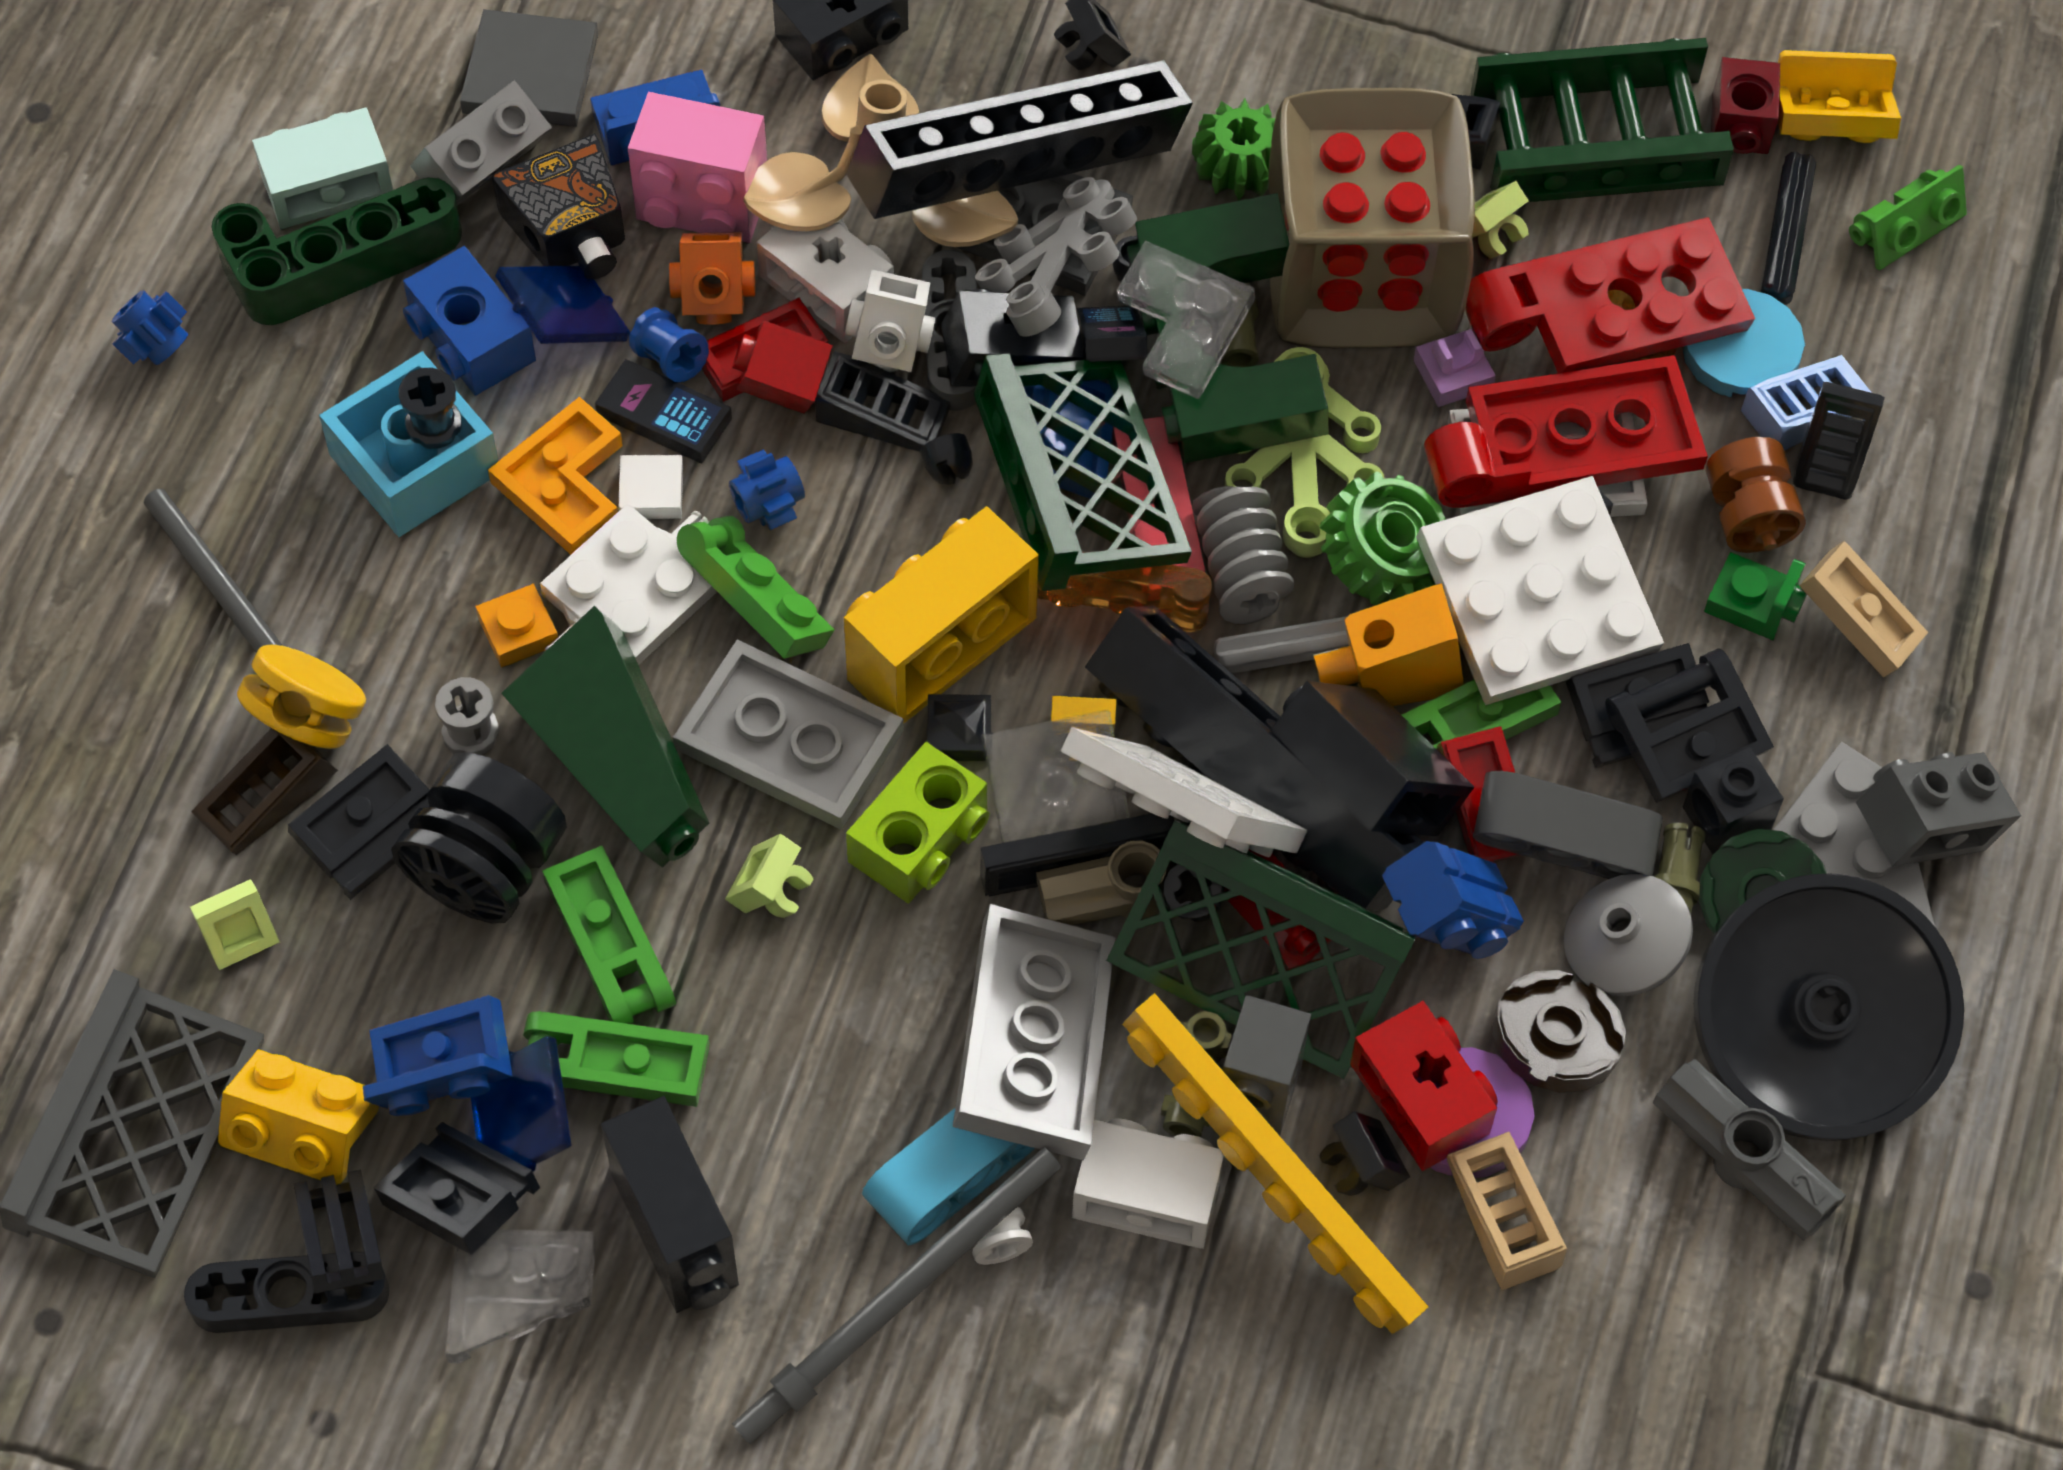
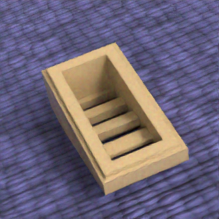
M1510 1132L1448 1154L1447 1162L1487 1261L1501 1290L1511 1288L1559 1269L1563 1265L1567 1247ZM1504 1162L1507 1172L1478 1183L1476 1182L1473 1173ZM1512 1188L1515 1189L1516 1197L1490 1207L1485 1200L1488 1197ZM1525 1214L1528 1223L1504 1232L1500 1231L1497 1224ZM1536 1240V1246L1511 1254V1249Z

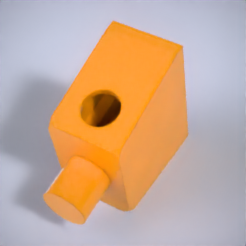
M1442 583L1349 614L1344 619L1349 646L1313 655L1319 682L1339 685L1358 683L1359 687L1377 690L1392 706L1435 699L1464 685L1458 636Z

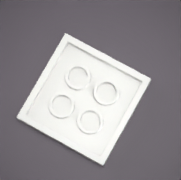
M1593 476L1423 526L1416 536L1435 584L1442 583L1459 643L1485 705L1566 681L1572 676L1656 653L1664 644Z
M1072 727L1061 749L1062 753L1081 762L1077 773L1082 777L1113 790L1114 786L1134 794L1132 803L1157 816L1168 819L1169 815L1179 820L1190 823L1187 828L1188 833L1219 848L1228 845L1244 853H1247L1248 849L1266 857H1270L1274 849L1297 854L1308 831L1146 745Z

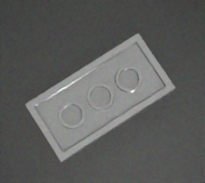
M989 905L982 923L953 1127L1037 1149L1045 1147L1052 1153L1080 1160L1085 1159L1092 1143L1112 963L1106 961L1115 943V937L996 905Z

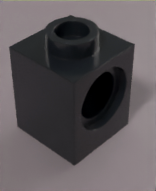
M1749 747L1695 771L1683 804V809L1693 825L1704 830L1706 834L1704 842L1713 855L1719 850V847L1733 836L1755 829L1772 830L1784 798L1752 748Z

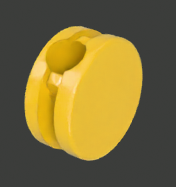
M264 645L260 647L251 662L256 674L246 675L237 690V698L241 705L265 725L294 740L325 749L342 747L352 731L347 719L359 717L366 704V696L362 689L338 669L309 654L281 645Z

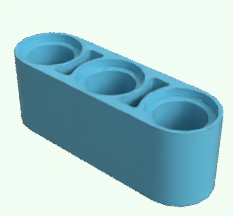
M954 1108L878 1169L866 1183L862 1195L907 1245H913L930 1235L1035 1148L953 1127Z

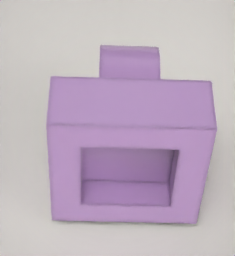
M1472 329L1417 346L1415 349L1414 362L1438 407L1465 399L1468 387L1495 382L1496 375Z

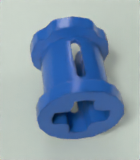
M658 307L646 310L635 321L629 335V345L632 351L640 357L650 360L654 359L660 364L663 374L675 382H685L697 375L705 365L709 354L708 342L703 335L693 329L684 330L678 326V322L671 312L661 310Z

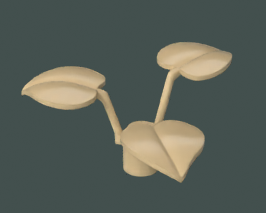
M868 54L838 79L823 103L821 116L825 128L833 137L848 142L837 167L829 172L823 161L805 153L789 152L774 156L757 169L754 179L743 199L747 209L773 226L793 231H815L837 223L847 213L851 203L849 192L837 182L841 181L848 171L864 126L918 114L919 108L915 99L906 88L882 68L872 54ZM999 191L912 210L913 221L920 232L936 243L951 247H968L981 244L1011 232L1018 225V217L1014 208Z

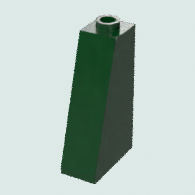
M594 605L501 694L644 855L663 868L669 861L678 860L689 853L697 844L699 833L710 823L624 632Z

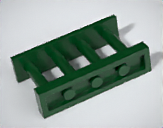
M1671 38L1661 42L1520 54L1498 53L1492 56L1477 57L1470 94L1471 96L1484 97L1501 102L1499 116L1507 150L1497 151L1490 184L1491 191L1517 181L1529 200L1528 202L1724 185L1734 151L1730 132H1703L1691 85L1699 83L1708 50L1706 38L1685 40ZM1668 86L1679 135L1654 138L1645 136L1635 88ZM1611 91L1622 140L1588 142L1577 93ZM1554 96L1564 145L1530 147L1520 98Z

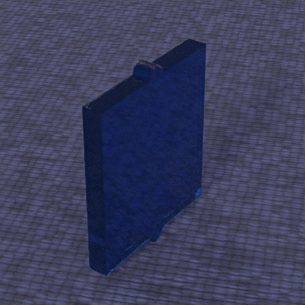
M579 266L499 267L495 275L514 303L512 306L513 311L522 315L540 344L626 342L630 335V330L612 306L613 299L603 293L594 279L586 278Z
M545 1036L517 1052L509 1051L513 1077L489 1083V1092L471 1098L476 1140L531 1169L532 1172L536 1170V1164L572 1146L556 1038Z

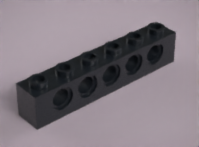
M1162 60L865 125L846 175L873 218H882L1171 151L1193 102L1168 65Z

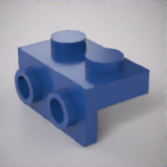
M487 995L369 1030L377 1082L363 1086L362 1090L364 1101L389 1109L390 1115L406 1116L426 1111L430 1107V1100L447 1095L454 1099L477 1097L490 1091L489 1083L513 1077L501 1000Z

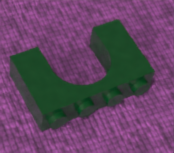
M1278 193L1136 221L1137 245L1127 247L1133 282L1145 280L1148 298L1138 300L1141 320L1147 335H1157L1160 352L1150 353L1154 380L1157 389L1168 387L1172 406L1162 407L1164 426L1168 443L1180 442L1184 463L1328 435V406L1316 354L1250 367H1232L1214 362L1202 355L1191 344L1185 333V327L1191 313L1210 294L1229 286L1282 276L1290 243Z

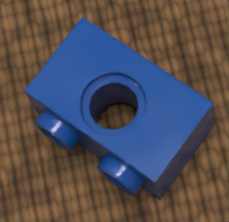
M465 246L403 280L408 306L403 308V314L411 330L420 340L428 337L437 348L435 349L437 359L446 374L453 381L461 378L475 396L536 361L531 326ZM471 322L466 325H459L461 323Z

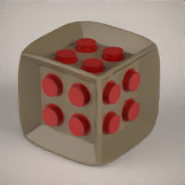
M1416 88L1321 89L1302 92L1284 98L1278 107L1275 117L1268 175L1269 193H1278L1290 243L1282 276L1270 278L1272 311L1280 338L1290 343L1313 347L1385 348L1420 346L1454 335L1462 322L1471 282L1474 254L1472 234L1475 218L1474 181L1469 132L1465 112L1459 98L1440 91Z

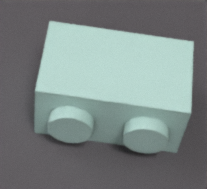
M367 107L348 113H337L327 119L292 129H281L268 136L252 140L260 173L280 230L339 213L393 190L387 160Z

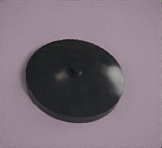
M1827 873L1798 876L1765 888L1746 900L1727 917L1711 938L1698 968L1694 987L1693 1006L1697 1037L1702 1053L1713 1075L1749 1108L1765 1110L1775 1116L1782 1125L1784 1133L1805 1139L1840 1141L1860 1138L1883 1131L1914 1114L1934 1095L1947 1077L1955 1061L1963 1032L1964 998L1960 975L1954 958L1936 927L1918 908L1898 893L1883 885L1850 875Z

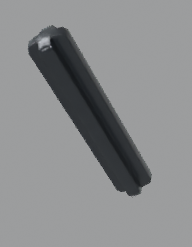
M1797 151L1787 154L1782 166L1761 293L1771 295L1784 305L1792 301L1793 293L1796 289L1817 163L1811 154L1802 155Z

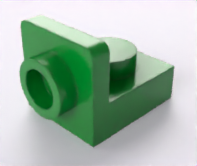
M1730 552L1709 595L1704 612L1773 641L1782 620L1785 619L1795 623L1807 594L1799 586V581L1806 563L1794 559L1786 575Z

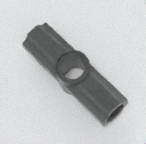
M1696 1059L1681 1066L1656 1094L1653 1104L1713 1158L1715 1171L1722 1181L1734 1188L1747 1189L1803 1241L1822 1227L1844 1201L1846 1195L1785 1141L1782 1125L1775 1116L1765 1110L1749 1108ZM1734 1142H1751L1760 1149L1763 1156H1746L1738 1150Z

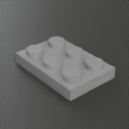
M737 639L673 736V741L677 751L842 830L904 731L903 718Z

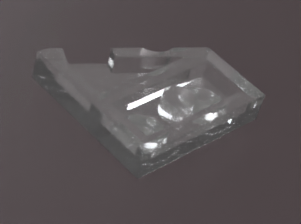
M498 1229L472 1256L455 1246L445 1353L448 1363H461L470 1359L469 1352L505 1336H508L510 1341L536 1330L547 1319H562L591 1306L596 1245L594 1232Z

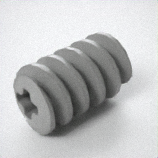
M1217 487L1202 493L1193 500L1192 510L1197 516V529L1202 536L1203 552L1208 558V571L1214 579L1213 590L1219 599L1220 615L1224 620L1234 624H1251L1267 618L1278 609L1279 600L1285 598L1294 588L1293 578L1289 573L1285 572L1289 563L1287 556L1279 551L1283 543L1282 537L1277 531L1273 530L1276 527L1277 519L1276 515L1268 509L1271 504L1270 494L1266 489L1259 487Z

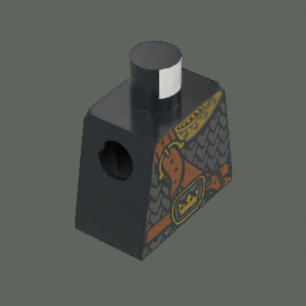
M595 133L492 174L497 208L501 217L547 270L558 271L578 263L586 278L599 279L609 274L615 268L617 259L611 249L621 245L625 240L622 210L599 139Z

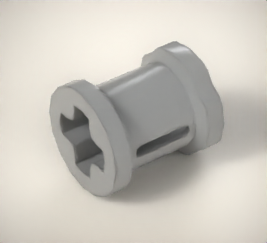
M460 677L450 680L441 687L436 695L435 709L439 720L444 724L441 730L445 746L454 754L469 752L483 755L495 745V740L499 733V725L493 713L494 702L490 689L482 681L471 677ZM459 695L461 706L456 707L454 699ZM479 728L480 738L476 740L474 730Z

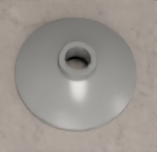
M1642 874L1621 875L1608 879L1589 890L1578 901L1568 918L1564 932V949L1568 963L1583 983L1589 986L1591 982L1606 992L1607 995L1632 996L1650 991L1674 975L1688 955L1693 938L1691 913L1678 891L1661 879ZM1631 919L1629 926L1625 930L1620 932L1612 931L1619 922Z

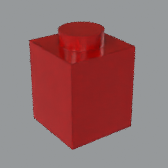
M763 320L754 337L744 334L740 341L732 365L733 369L742 372L736 390L805 414L815 401L833 345Z

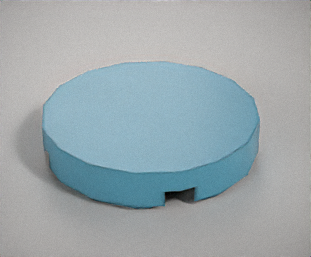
M1742 289L1756 318L1747 331L1683 347L1685 363L1699 382L1715 393L1732 397L1733 392L1746 394L1748 388L1758 383L1798 369L1805 346L1801 324L1786 305L1771 295L1750 289Z

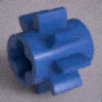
M142 290L133 296L113 317L111 322L120 331L117 333L119 337L112 344L133 365L139 359L143 361L147 357L155 365H159L171 356L187 338L188 333L180 326L183 322L181 318L187 311L167 291L160 297L156 295L152 298Z
M763 449L737 461L742 474L729 481V488L739 513L747 523L759 519L761 525H767L771 531L797 519L792 506L805 498V491L795 466L787 456L775 461L773 454H766Z

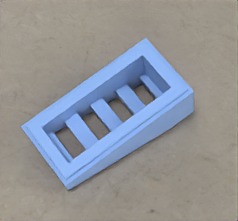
M1840 355L1767 379L1748 388L1741 412L1761 437L1778 440L1783 445L1785 451L1803 442L1819 396L1813 388L1817 386L1821 388L1823 382H1831L1830 380L1836 377L1843 386L1872 392L1845 358ZM1802 394L1812 408L1806 410L1797 396ZM1785 403L1793 415L1787 416L1780 405ZM1828 411V412L1833 413V414H1837V415H1841V416H1845V417H1849V418L1852 417V416H1848V415H1844V414H1840V413Z

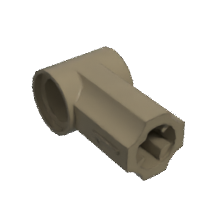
M1130 841L1120 845L1109 857L1036 872L1045 919L1074 926L1119 915L1127 918L1142 887H1132L1123 881L1127 877L1136 874L1148 876L1160 850L1155 845L1145 841ZM1167 869L1159 883L1165 902L1164 881L1167 877ZM1154 895L1142 919L1159 913Z

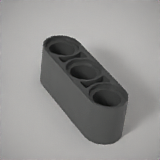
M1507 771L1487 772L1484 777L1473 838L1493 848L1607 879L1628 874L1653 876L1663 817L1655 811L1527 775Z

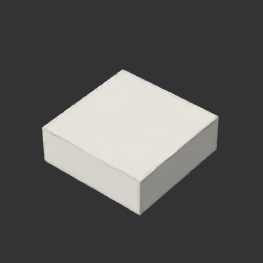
M620 455L619 511L628 503L646 519H682V455Z

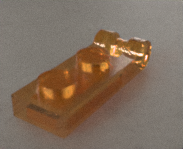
M1164 565L1073 575L1069 577L1066 588L1041 592L1038 583L1037 598L1049 600L1053 604L1062 607L1084 605L1111 609L1119 615L1122 614L1126 607L1155 606L1168 618L1172 619L1183 631L1196 632L1207 624L1209 618L1212 581L1202 570L1176 565Z

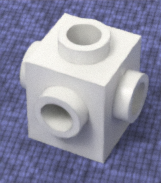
M871 269L864 301L852 299L846 324L845 335L856 337L852 359L870 363L887 372H895L898 369L911 372L916 351L928 353L933 333L935 317L925 315L930 282Z

